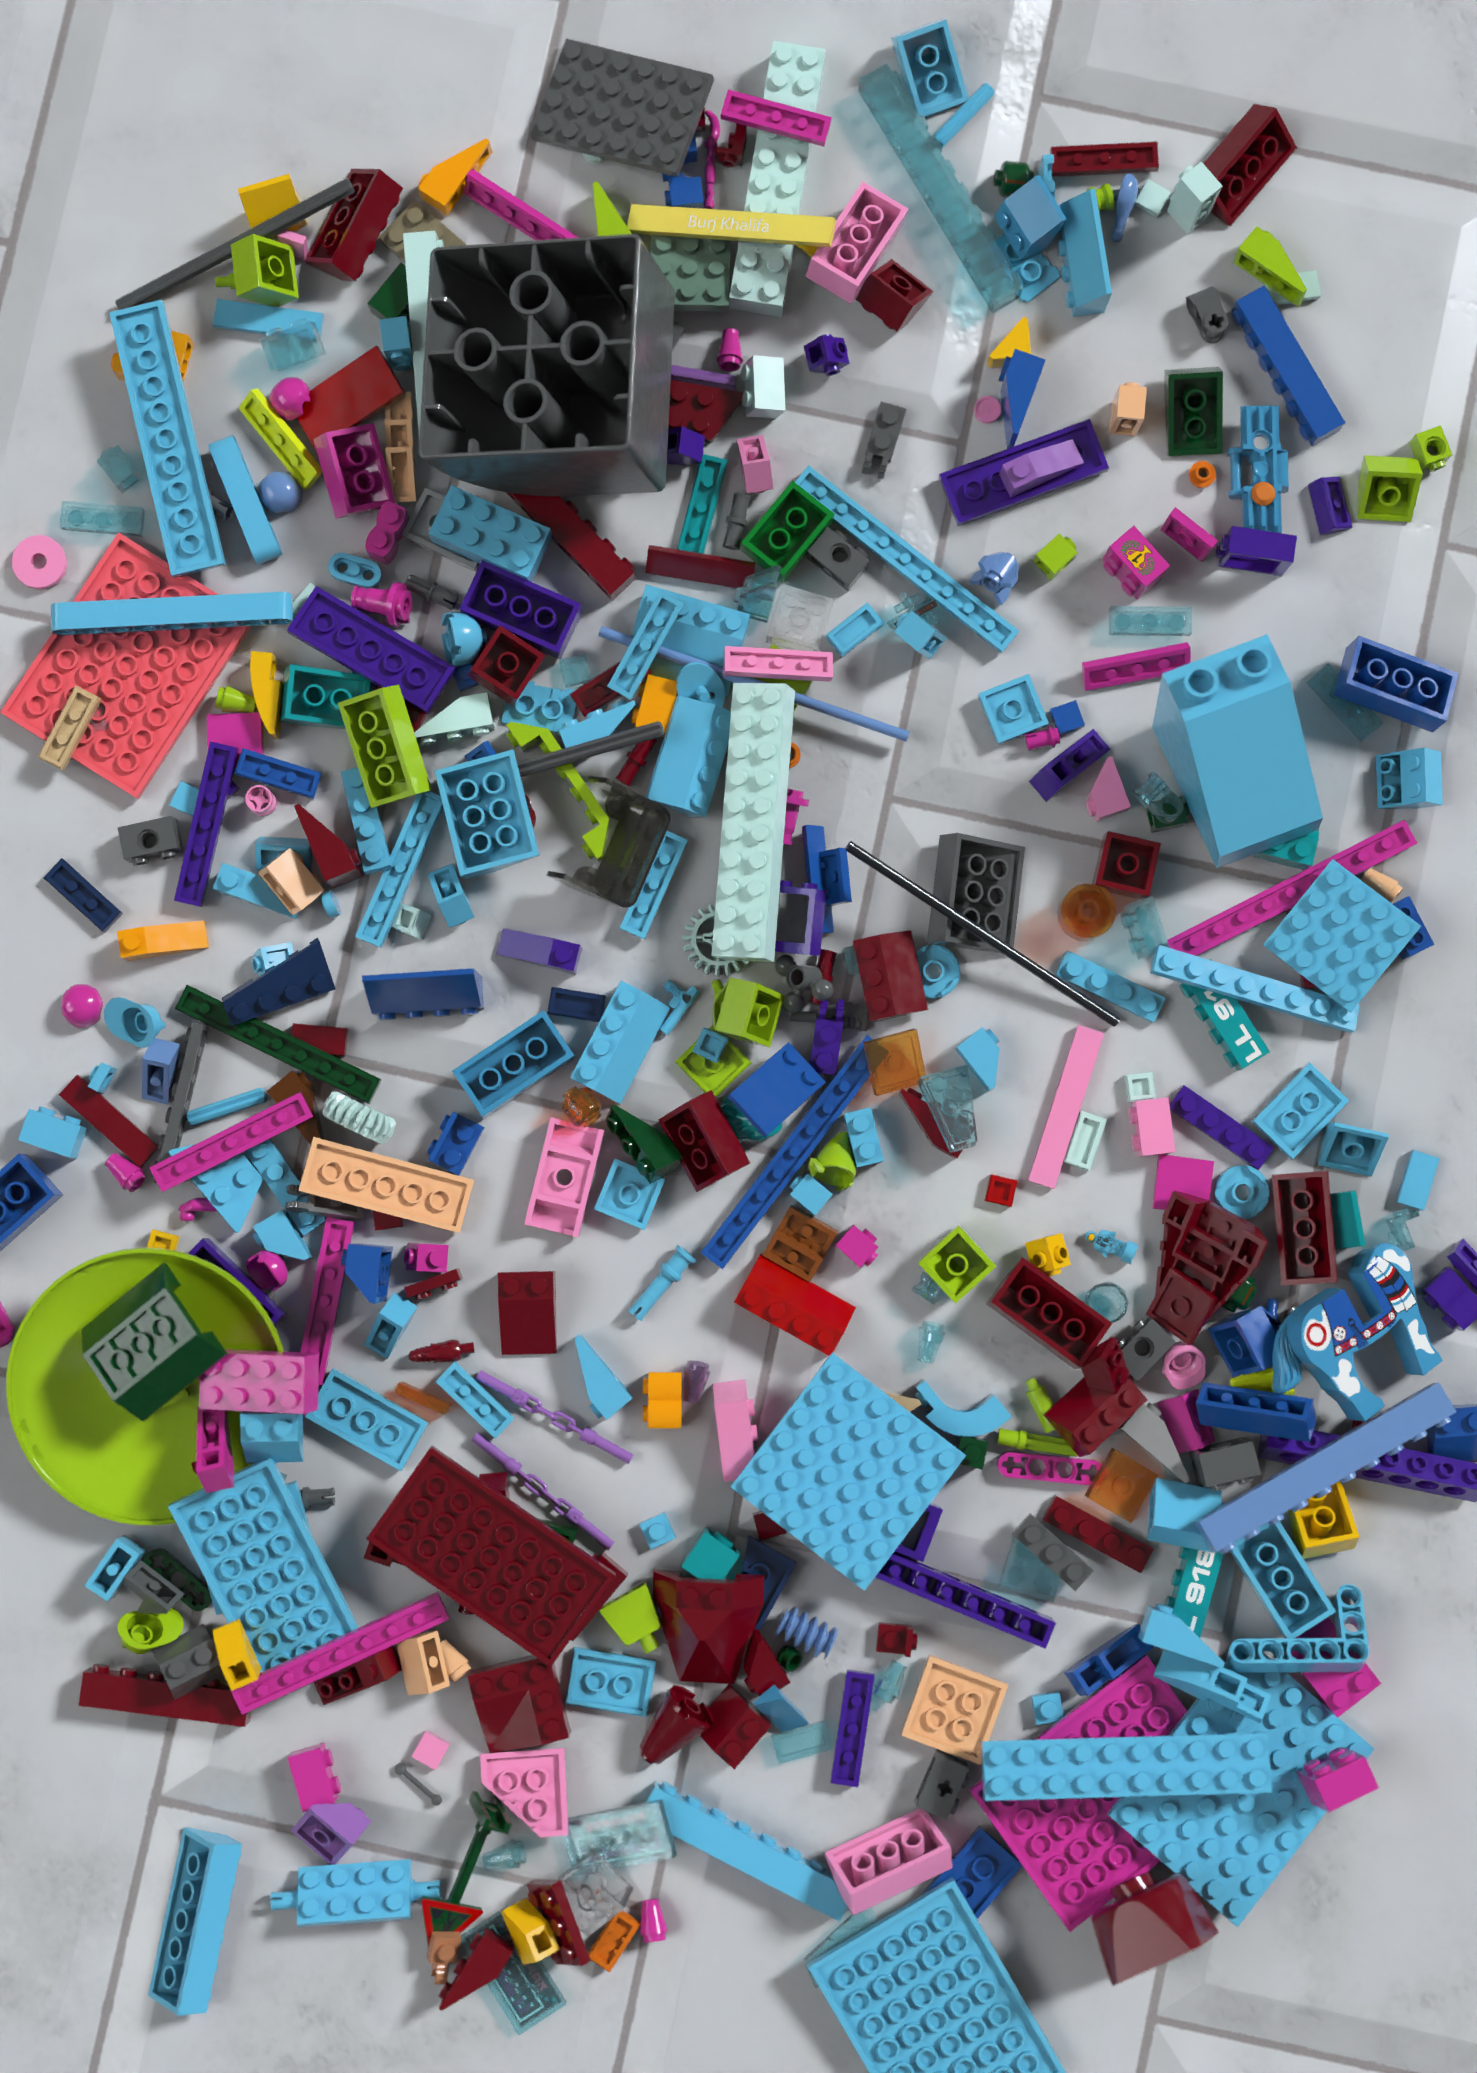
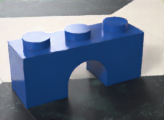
M695 134L683 165L698 162ZM681 173L679 177L662 174L663 182L668 181L669 190L664 191L666 206L704 209L701 176L690 178Z

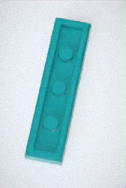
M703 454L681 531L678 550L705 553L728 460Z

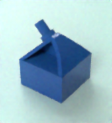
M1269 1298L1266 1309L1263 1306H1258L1237 1312L1208 1328L1233 1378L1262 1371L1273 1365V1346L1277 1331L1281 1325L1278 1320L1279 1315L1277 1314L1278 1300Z

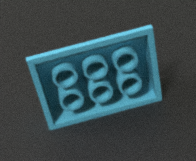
M646 584L633 629V637L636 635L657 594L661 590L684 603L662 647L723 668L725 646L743 647L750 624V614ZM656 656L650 666L651 675L677 681V675L684 665ZM721 678L725 689V698H728L732 682Z
M513 749L435 770L461 877L471 879L540 856Z

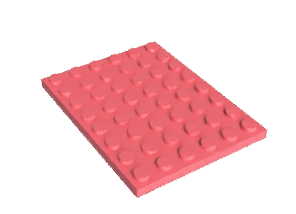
M118 532L73 602L218 594L188 575L172 577L167 562ZM251 626L57 635L52 633L0 713L46 741L75 685L100 697L102 700L71 758L139 800Z

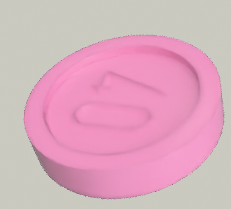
M992 396L981 397L974 407L975 417L985 424L995 422L1001 413L999 401Z

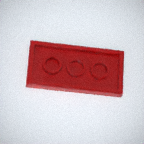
M374 346L310 390V402L305 401L303 403V414L297 417L316 451L314 438L325 432L358 426L404 395L405 391L380 347Z

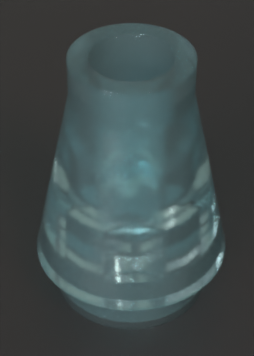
M923 1321L922 1327H919V1361L930 1364L934 1363L935 1356L946 1334L943 1332L944 1325L932 1321Z
M892 1660L885 1672L873 1685L875 1689L872 1694L893 1704L895 1699L898 1700L907 1667Z
M511 1840L490 1852L483 1853L485 1869L520 1868V1865L526 1863V1851L523 1843Z

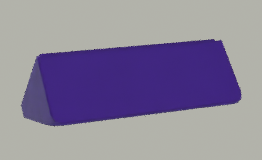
M1321 477L1309 483L1308 489L1320 535L1353 528L1341 478Z

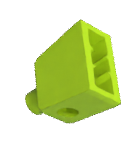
M647 1581L604 1604L599 1610L626 1646L639 1641L645 1654L660 1646L653 1632L661 1627V1622Z

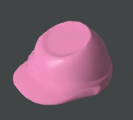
M1182 1341L1176 1342L1164 1354L1162 1372L1175 1389L1191 1388L1199 1384L1205 1377L1206 1354H1203L1194 1345H1187Z

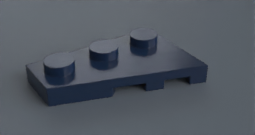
M749 1535L741 1574L764 1575V1603L754 1630L757 1628L761 1630L797 1562Z

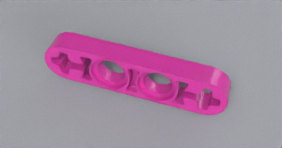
M1008 1451L1000 1454L996 1462L999 1472L1009 1478L1092 1486L1101 1483L1105 1477L1103 1465L1093 1459ZM1008 1457H1012V1461L1015 1463H1022L1021 1458L1025 1457V1474H1020L1022 1469L1019 1467H1012L1011 1472H1007V1468L1002 1466V1462H1006ZM1035 1459L1042 1460L1045 1466L1044 1471L1039 1475H1034L1029 1470L1030 1463ZM1062 1462H1068L1072 1466V1472L1068 1477H1060L1057 1473V1466ZM1076 1463H1081L1079 1468L1089 1470L1091 1465H1094V1468L1099 1471V1475H1094L1093 1480H1089L1088 1475L1079 1473L1080 1479H1075L1078 1472Z

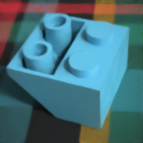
M1418 748L1376 755L1378 809H1420L1443 805L1441 751Z

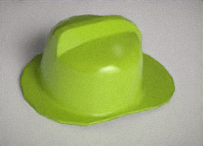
M174 1608L167 1614L132 1611L120 1618L117 1630L118 1635L122 1639V1648H127L135 1654H146L155 1647L169 1644L176 1640L182 1633L184 1623L182 1616Z

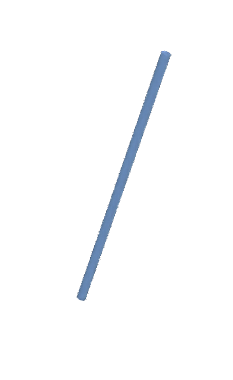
M601 626L599 637L628 647L634 638ZM662 646L656 655L684 666L693 662L706 664L713 668L720 678L733 683H767L752 677L724 676L723 667ZM795 692L794 703L905 742L907 741L910 731Z

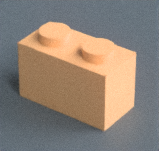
M1132 382L1119 385L1111 405L1109 434L1136 436L1144 421L1147 387H1140L1139 384Z
M291 848L282 852L258 872L292 915L303 910L325 891L321 886L320 879L315 874L310 873L304 865L303 858Z
M438 1630L421 1632L396 1644L408 1695L430 1694L450 1686Z

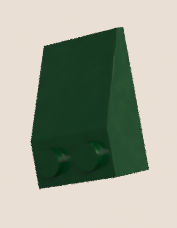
M1219 367L1164 370L1168 456L1222 453L1223 371Z

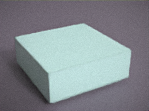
M1148 179L1134 206L1157 218L1171 191Z
M1153 1072L1124 1076L1128 1103L1156 1099Z

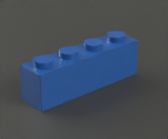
M1203 1382L1196 1401L1200 1425L1310 1442L1317 1421L1314 1401L1311 1398Z

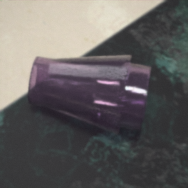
M694 1360L687 1362V1366L684 1367V1401L690 1403L700 1402V1397L711 1373L708 1371L709 1364Z

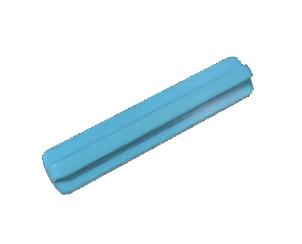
M984 83L934 134V143L938 147L943 148L993 97L994 89L988 83Z
M257 1088L190 1110L186 1113L189 1124L194 1126L267 1101V1096L263 1088Z

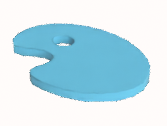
M693 662L685 665L678 673L676 682L678 696L700 700L720 707L723 706L725 700L724 685L713 668L700 662ZM709 692H714L712 698H710Z

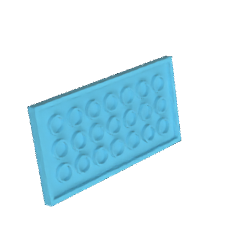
M271 1457L235 1472L233 1488L206 1493L204 1488L169 1504L168 1508L227 1622L240 1619L261 1666L260 1673L359 1628L279 1469Z

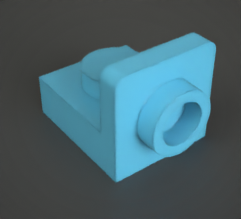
M292 943L259 948L254 953V957H252V966L255 973L261 976L271 966H277L288 959V956L294 953Z

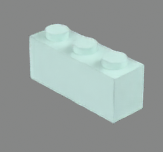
M1202 161L1194 168L1190 165L1179 175L1180 181L1174 187L1175 192L1170 197L1171 202L1167 209V212L1187 235L1208 218L1222 188L1220 182Z

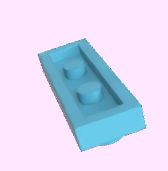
M456 1361L436 1380V1383L495 1439L515 1419L508 1410Z

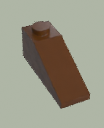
M292 1070L267 1090V1092L276 1103L299 1092L302 1093L313 1117L295 1125V1127L311 1145L313 1137L324 1139L315 1094L310 1088L313 1083L304 1072L298 1074V1072Z

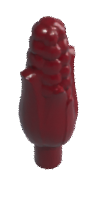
M448 1340L436 1344L430 1343V1346L410 1351L408 1358L412 1362L418 1363L461 1360V1355L475 1353L474 1343L460 1344L458 1340Z

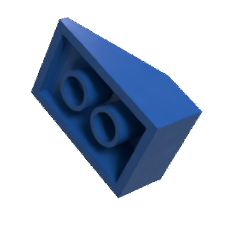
M1018 349L1014 350L1012 358L1006 356L998 380L1003 382L1000 394L1007 449L1015 445L1045 363V359Z
M788 1042L727 1098L765 1138L826 1082Z

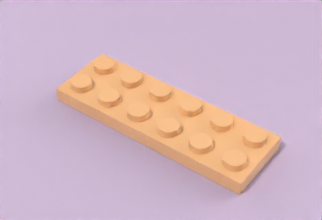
M313 1137L298 1191L460 1233L474 1180Z

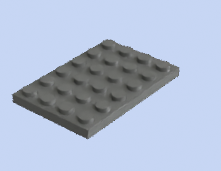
M566 39L530 136L533 141L679 177L712 88L714 77L709 73Z

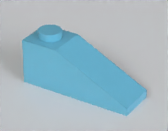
M222 863L213 889L233 898L294 919L297 918L298 913L292 915L261 876Z
M579 1334L574 1339L588 1397L592 1402L589 1407L599 1419L604 1416L608 1420L627 1404L633 1396L584 1337Z
M1157 1603L1156 1608L1148 1605L1138 1636L1142 1642L1224 1668L1225 1662L1177 1615L1172 1613L1173 1608Z

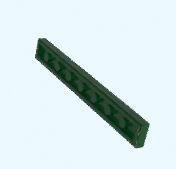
M186 985L175 1007L176 1010L368 1104L371 1103L382 1079L257 1018L231 1026L222 1001L189 985Z

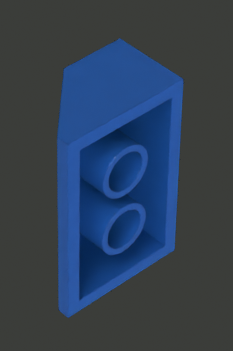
M363 1243L348 1244V1248L343 1249L341 1265L345 1266V1273L370 1303L376 1304L387 1301L393 1246Z
M1477 1404L1454 1405L1457 1412L1449 1416L1451 1419L1449 1423L1437 1429L1434 1425L1426 1430L1428 1453L1463 1461L1477 1460Z

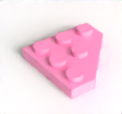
M565 1748L480 1754L481 1783L494 1793L515 1815L521 1818L539 1837L569 1835Z

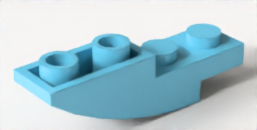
M1165 1650L1162 1652L1153 1674L1154 1677L1202 1701L1209 1698L1258 1723L1262 1721L1272 1696L1248 1684V1678L1233 1671Z

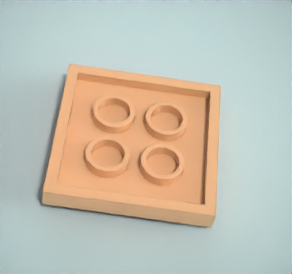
M929 1654L901 1731V1736L980 1765V1741H989L1008 1688V1683Z

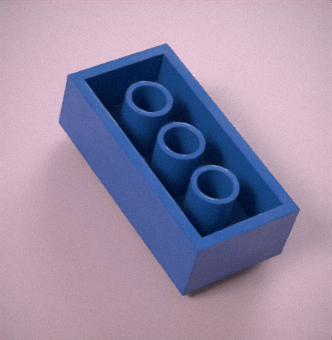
M1358 636L1345 649L1333 695L1433 733L1447 721L1459 673Z
M18 1154L0 1170V1251L63 1196L60 1190L27 1154Z

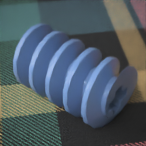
M794 1606L790 1611H787V1608L780 1619L774 1636L777 1637L782 1632H785V1642L795 1637L794 1646L796 1648L804 1642V1652L807 1653L814 1647V1657L817 1658L824 1652L825 1660L836 1640L838 1629L833 1627L827 1632L828 1624L826 1622L817 1627V1617H813L807 1622V1612L804 1611L797 1617V1607Z

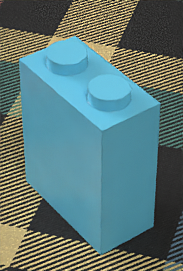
M1156 1478L1149 1496L1147 1540L1211 1552L1194 1521L1225 1504L1221 1502L1222 1491H1211L1209 1488Z

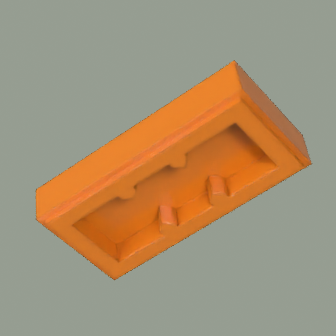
M617 1907L589 1950L590 1960L610 1973L640 1927L641 1922Z

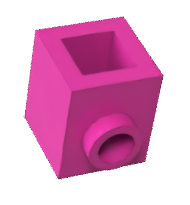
M852 1225L835 1244L858 1267H861L863 1264L868 1267L878 1256L875 1252L878 1246L874 1243L877 1238L866 1228L861 1232L855 1225Z

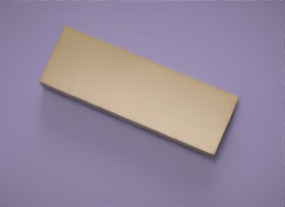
M75 685L38 758L65 771L102 699Z

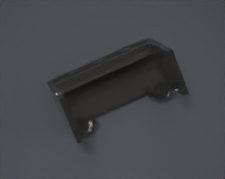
M589 776L588 782L609 792L605 802V809L611 818L618 821V824L598 870L589 866H583L575 872L573 877L548 871L547 876L586 895L619 907L628 908L636 903L669 827L670 813L662 805L609 778Z

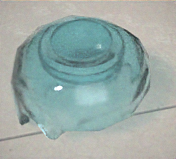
M1103 1282L1096 1284L1087 1292L1084 1303L1110 1322H1117L1126 1314L1129 1300L1125 1290L1113 1282Z

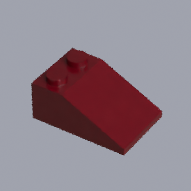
M300 804L295 805L294 808L325 882L334 889L363 877L361 871L363 865L359 852L357 853L355 848L351 850Z
M555 1271L498 1272V1306L502 1355L557 1354Z

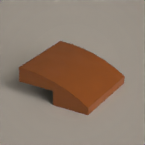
M791 1204L765 1249L763 1256L811 1282L837 1236L838 1230Z

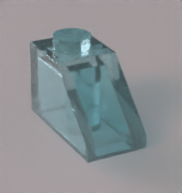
M775 565L746 577L743 588L738 586L734 602L738 603L737 610L750 614L751 619L768 623L782 566Z

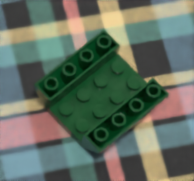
M166 1262L158 1266L82 1329V1355L113 1402L141 1421H146L228 1355L213 1331L202 1333L174 1292L181 1284Z

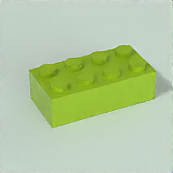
M399 685L380 688L338 703L371 808L432 790Z

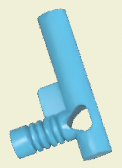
M668 980L663 989L673 995L668 1005L674 1009L660 1028L666 1035L670 1034L700 993L693 986L686 992L678 987V985L676 986L671 980ZM684 995L692 997L688 1003L683 1001Z

